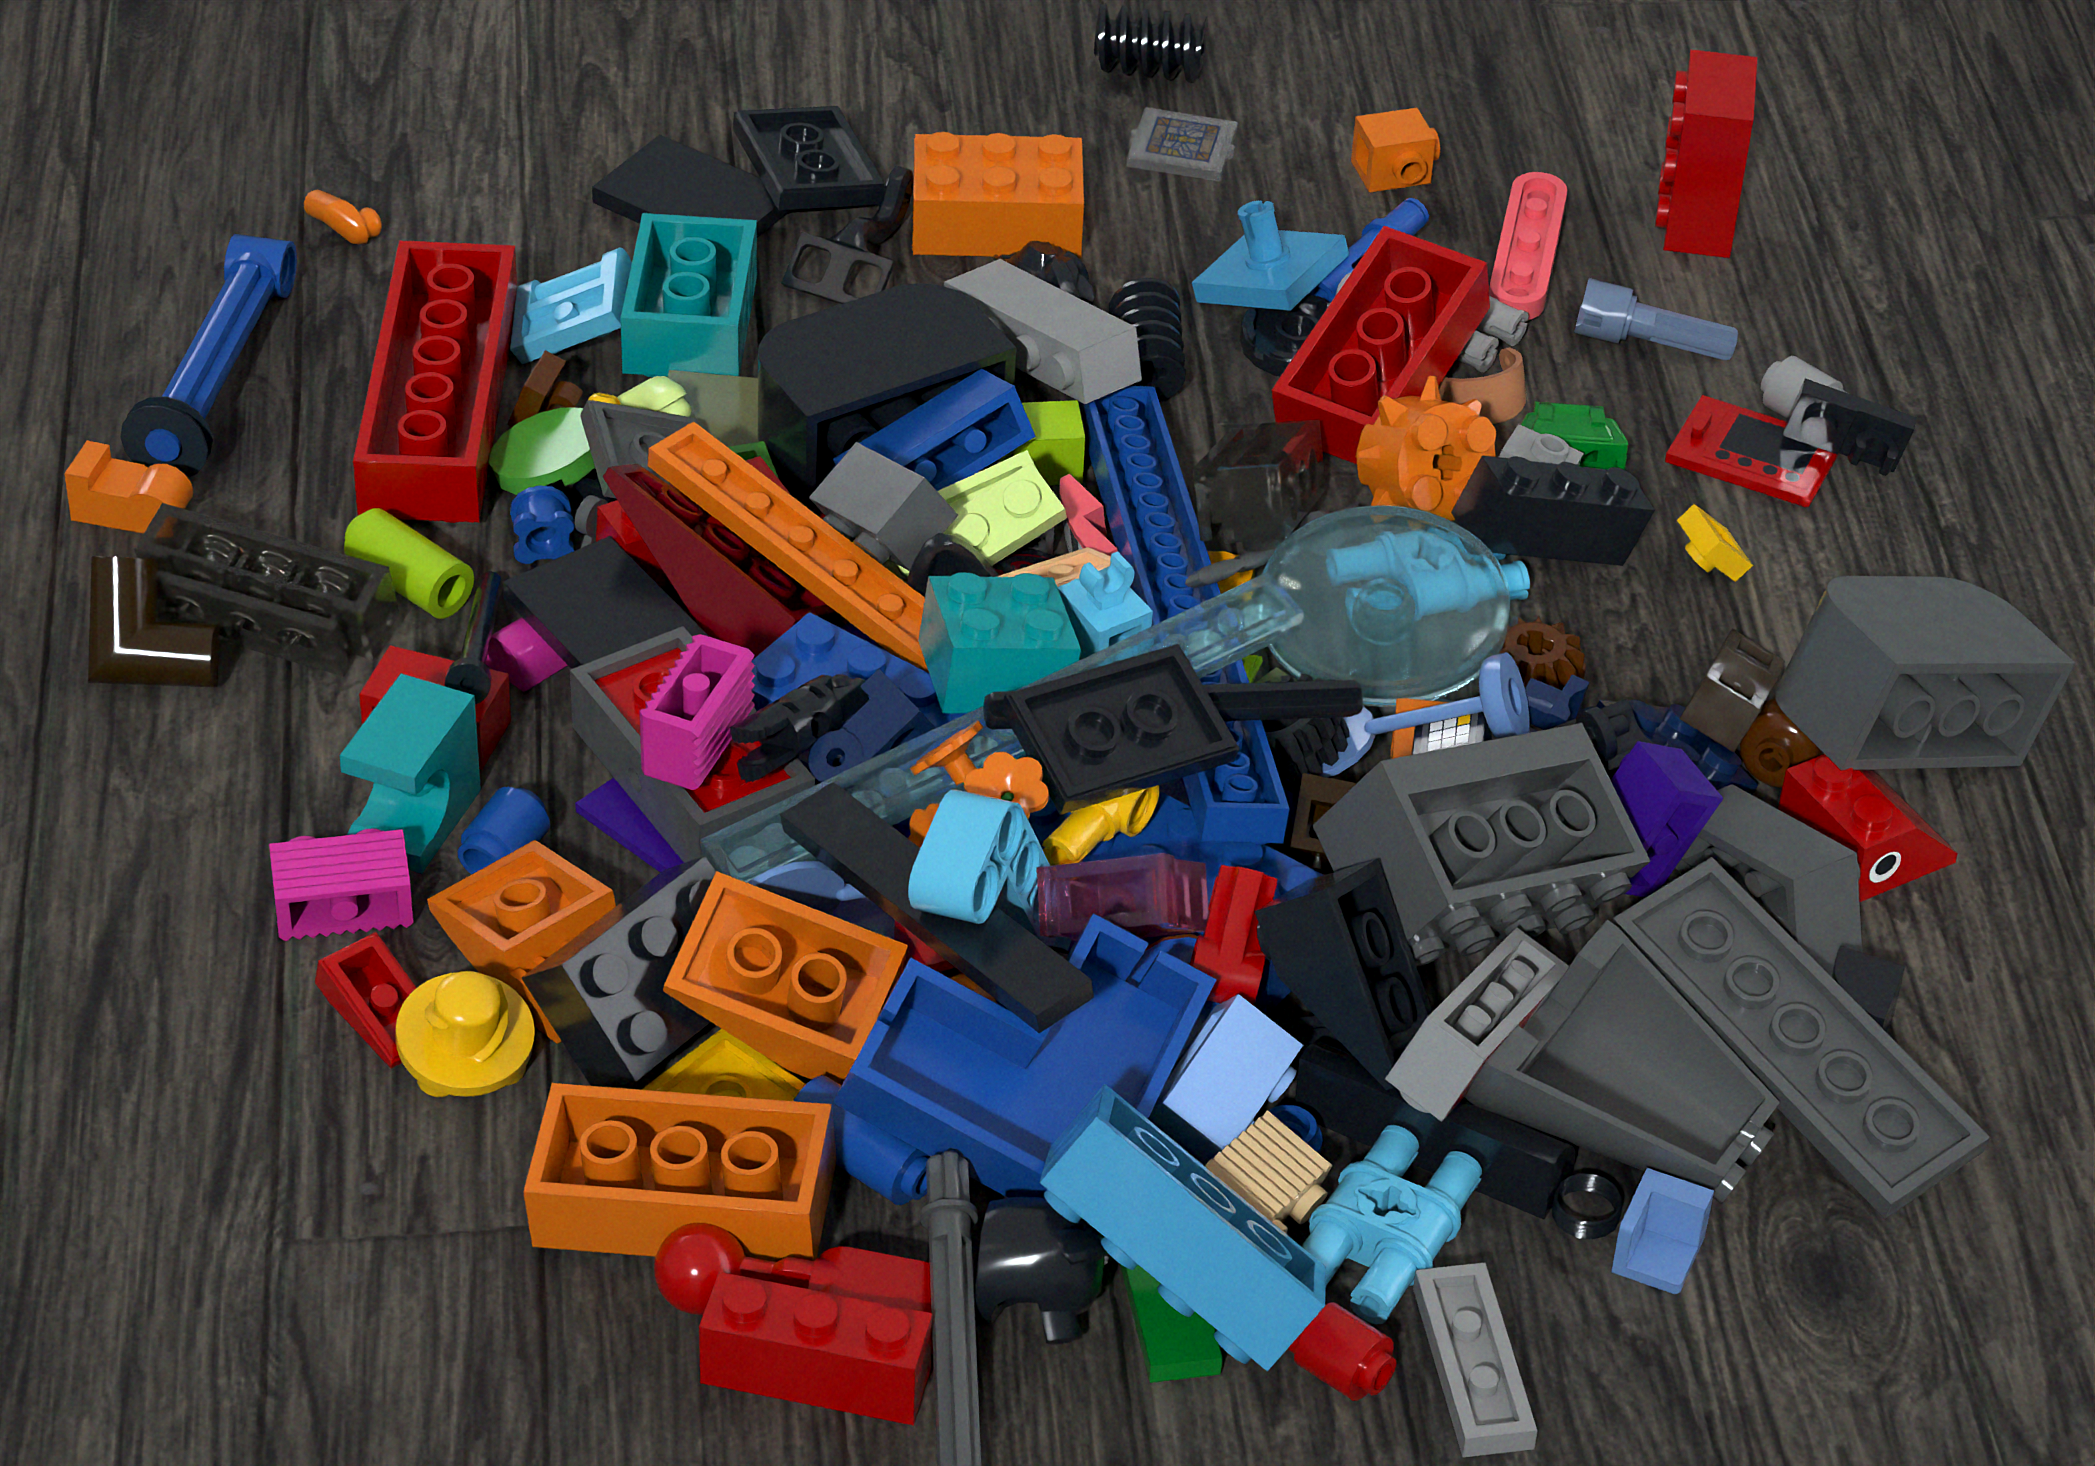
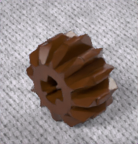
M1513 616L1509 626L1494 625L1491 635L1488 637V640H1485L1484 649L1480 650L1479 669L1486 658L1505 652L1509 653L1519 669L1524 687H1526L1531 678H1534L1562 691L1572 674L1582 679L1585 677V654L1582 653L1580 647V637L1573 634H1565L1563 623L1553 625L1542 623L1540 616L1534 622H1525L1519 617Z

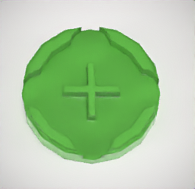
M557 408L541 412L518 422L502 434L491 448L488 461L501 489L518 495V493L529 487L547 486V484L561 479L564 486L580 481L593 471L595 465L580 417L583 408Z

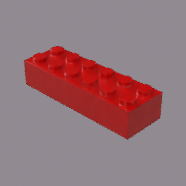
M399 240L353 458L358 515L373 508H381L397 519L444 521L448 523H479L489 470L488 461L490 450L493 447L512 337L517 293L515 245Z

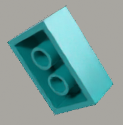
M642 213L621 313L622 374L656 377L668 376L669 370L740 376L757 279V220Z

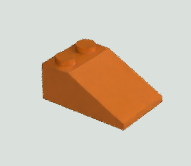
M716 871L667 977L663 992L786 1070L811 1080L817 1076L825 1075L842 1086L903 972L908 945Z

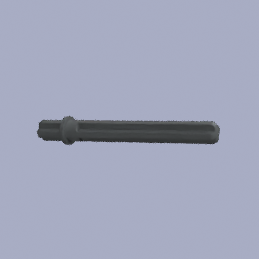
M944 1151L942 1154L930 1156L926 1162L927 1205L920 1212V1222L923 1227L928 1229L937 1466H981L971 1228L978 1221V1210L970 1203L968 1161L965 1158L959 1157L956 1151Z

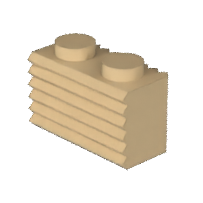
M1268 1110L1205 1165L1208 1170L1284 1233L1288 1231L1284 1224L1289 1219L1293 1218L1302 1225L1311 1217L1314 1209L1323 1203L1328 1192L1321 1187V1184L1333 1166Z

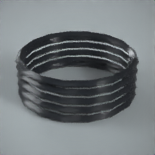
M1584 1173L1571 1175L1562 1180L1554 1192L1552 1217L1557 1226L1567 1234L1582 1239H1597L1613 1232L1620 1222L1622 1196L1618 1188L1603 1177ZM1591 1191L1606 1198L1612 1204L1615 1212L1605 1220L1597 1222L1581 1221L1566 1213L1562 1209L1559 1200L1571 1192Z

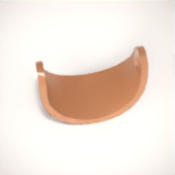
M1510 347L1502 349L1499 354V360L1503 371L1497 374L1467 379L1444 377L1438 386L1441 401L1462 404L1469 400L1477 399L1482 405L1479 416L1487 417L1492 424L1514 418L1522 411L1526 404L1524 365L1521 353Z

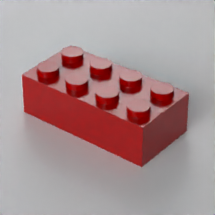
M1383 226L1272 388L1277 434L1357 465L1355 456L1361 432L1366 424L1374 425L1380 415L1379 399L1383 395L1392 399L1406 396L1421 397L1429 376H1436L1439 386L1490 309L1487 262Z

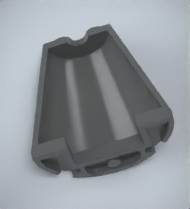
M1608 919L1577 954L1551 995L1523 1028L1517 1025L1489 1057L1465 1097L1468 1102L1479 1108L1643 1171L1650 1168L1714 1190L1713 1198L1721 1204L1746 1172L1735 1162L1740 1159L1750 1167L1774 1135L1772 1131L1764 1126V1123L1780 1103L1629 938Z

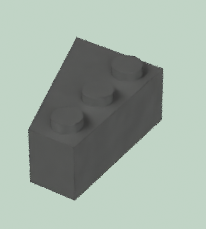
M1733 784L1717 790L1724 799L1675 868L1683 875L1713 857L1832 977L1835 959L1840 946L1862 952L1858 885L1860 868L1857 862V853Z

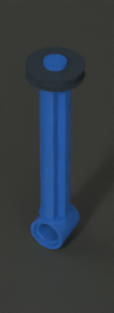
M234 234L231 237L225 255V283L164 394L160 397H148L137 402L122 423L120 438L126 454L134 463L143 464L145 467L154 464H168L182 471L188 478L197 474L206 464L207 458L212 452L213 436L205 418L267 302L273 296L287 298L291 293L297 267V252L294 242Z

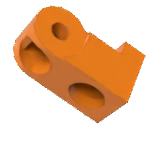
M88 440L64 473L71 521L147 535H163L169 533L193 497L191 481L176 467L168 464H154L145 467L143 464L111 458L110 445Z

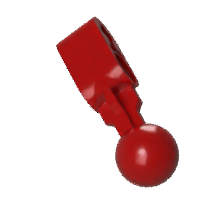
M690 1223L675 1229L664 1239L657 1251L654 1262L655 1280L662 1296L676 1309L694 1315L704 1314L718 1272L931 1313L930 1264L928 1262L863 1249L834 1247L824 1251L819 1258L816 1257L815 1261L788 1256L773 1262L745 1256L739 1241L730 1232L719 1226L708 1223Z

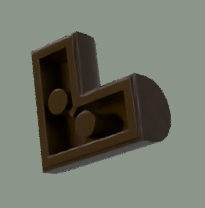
M91 557L88 683L218 687L219 624L156 622L158 558Z

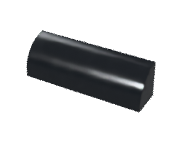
M1321 1041L1311 1044L1299 1058L1294 1106L1307 1110L1315 1118L1316 1123L1322 1127L1372 1147L1385 1127L1388 1125L1401 1126L1410 1131L1419 1142V1149L1417 1150L1419 1153L1412 1164L1432 1173L1437 1171L1449 1152L1460 1151L1473 1157L1482 1168L1481 1182L1474 1191L1545 1220L1552 1208L1554 1192L1562 1180L1573 1175L1575 1148L1572 1145L1463 1100L1441 1122L1431 1113L1419 1111L1409 1105L1396 1087L1385 1090L1352 1054Z

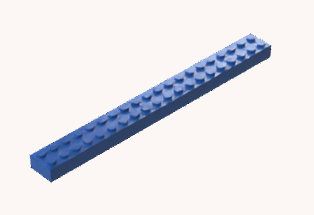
M1127 386L1090 403L1083 404L1080 402L1079 408L1085 434V443L1117 551L1134 569V579L1130 588L1153 611L1149 652L1179 644L1202 685L1249 683L1218 583L1196 588L1188 587L1185 584L1186 579L1192 573L1211 565L1155 387ZM1224 721L1240 748L1234 762L1183 777L1201 841L1216 844L1226 842H1251L1257 845L1283 843L1290 808L1262 721Z

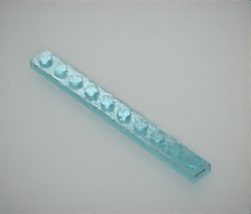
M1266 572L1018 690L1175 644L1180 645L1200 679L1303 630L1304 611L1269 572ZM982 706L700 839L702 857H707L715 871L746 883L769 869L788 863L819 861L783 832L780 814L833 781L891 826L911 817L916 809H926L931 803H940L944 795L950 790L965 791L962 783L956 786L944 767L928 768L915 776L910 767L952 735L967 728L977 720L980 721L983 728L973 737L966 750V753L977 768H983L986 758L995 752H1007L1016 760L1027 757L1012 729L991 730L987 728Z

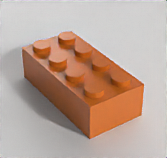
M552 1083L523 1191L532 1247L656 1257L661 1243L675 1229L690 1223H708L730 1232L739 1241L747 1257L777 1262L791 1256L815 1261L818 1255L837 1161L832 1104Z

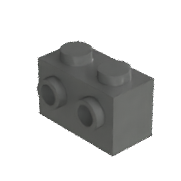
M858 442L851 447L809 497L825 515L823 519L851 542L854 541L855 545L880 564L884 565L887 560H890L910 571L923 544L936 534L944 533L958 516L925 477Z

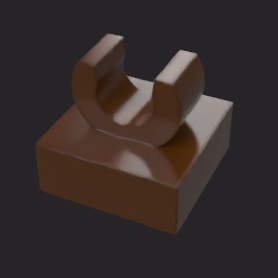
M546 350L544 351L524 384L507 425L513 427L518 422L541 412L557 408L576 407L583 391L573 383L566 381L557 382L566 363L565 360Z

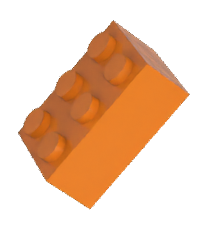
M948 132L915 134L913 255L993 257L995 254L998 256L1002 254L1010 255L1020 251L1029 241L1049 242L1052 246L1061 247L1063 250L1075 254L1077 258H1081L1084 214L1082 138L1065 137L1056 134L1044 137L1009 136L1003 133H994L988 136L954 135Z

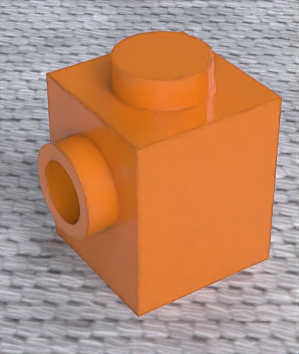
M1418 108L1355 116L1351 162L1369 193L1431 184L1433 161L1438 160L1440 156V142L1436 130L1429 128Z

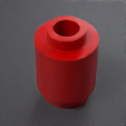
M1335 1302L1326 1304L1287 1349L1294 1354V1361L1298 1366L1352 1401L1360 1400L1367 1394L1375 1396L1380 1393L1390 1381L1396 1368V1359L1392 1357L1393 1340Z

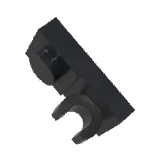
M1805 378L1786 419L1782 435L1837 455L1840 453L1848 456L1849 463L1856 466L1860 460L1880 467L1879 474L1886 476L1890 471H1895L1914 432L1917 417Z

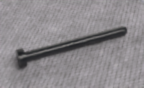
M487 571L479 577L460 659L450 665L445 677V687L475 695V704L482 702L487 697L492 680L490 670L485 663L503 586L501 576L493 571Z

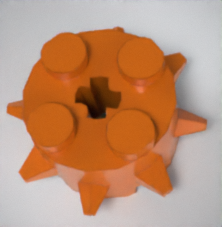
M1429 376L1421 397L1406 396L1392 399L1383 395L1379 399L1380 415L1374 425L1366 424L1363 428L1355 456L1358 478L1361 484L1369 486L1373 495L1368 512L1370 516L1376 520L1391 513L1409 516L1413 532L1425 531L1429 521L1439 523L1454 521L1455 518L1451 511L1482 456L1496 457V429L1487 417L1479 416L1482 407L1477 399H1472L1462 404L1441 401L1436 376Z

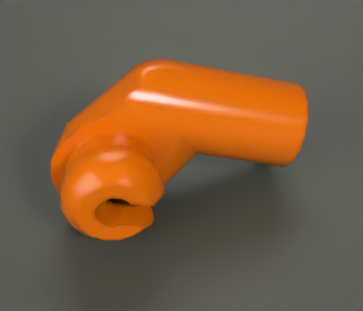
M318 189L309 192L305 197L304 209L306 213L324 222L352 244H367L368 238L377 237L382 230L381 219L372 208L365 207L358 211L349 202Z

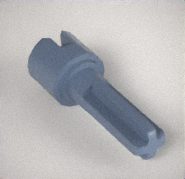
M1592 278L1588 279L1574 330L1575 334L1614 344H1619L1620 339L1626 340L1628 335L1722 360H1730L1733 356L1738 340V330L1734 327L1636 302L1637 296L1632 295L1633 289Z

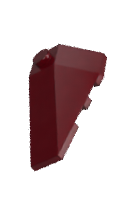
M637 463L611 466L604 473L603 478L699 627L709 637L748 648L755 655L754 658H756L809 612L834 625L841 619L842 616L779 567L776 569L751 554L748 547L749 544L734 532L720 525L706 524L700 520L703 516V510L699 505Z

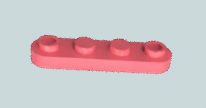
M1544 172L1525 173L1513 181L1489 288V296L1513 308L1528 312V320L1541 315L1545 307L1568 191L1566 184L1560 178Z

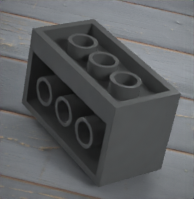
M1582 723L1382 760L1312 825L1334 872L1378 859L1416 967L1428 964L1445 952L1457 950L1460 956L1475 954L1486 949L1495 941L1505 939L1516 927L1532 939L1545 930L1557 928L1560 934L1574 932L1595 919L1593 910L1598 905L1616 899L1629 891L1632 887L1629 879L1651 862Z

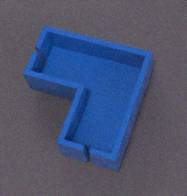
M1093 913L1072 946L1066 960L1092 979L1094 998L1041 1033H1038L1008 1009L910 958L832 1103L930 1156L942 1154L944 1151H956L959 1157L965 1158L968 1161L970 1178L1008 1198H1045L1044 1193L1047 1189L1039 1182L1050 1146L1104 1084L1147 1119L1149 1118L1216 979L1161 950L1140 980L1138 986L1135 987L1126 982V979L1142 957L1149 943Z

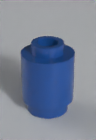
M499 788L461 835L462 845L458 849V858L463 867L472 875L533 840L540 842L550 828V820L542 800L536 794L524 788Z

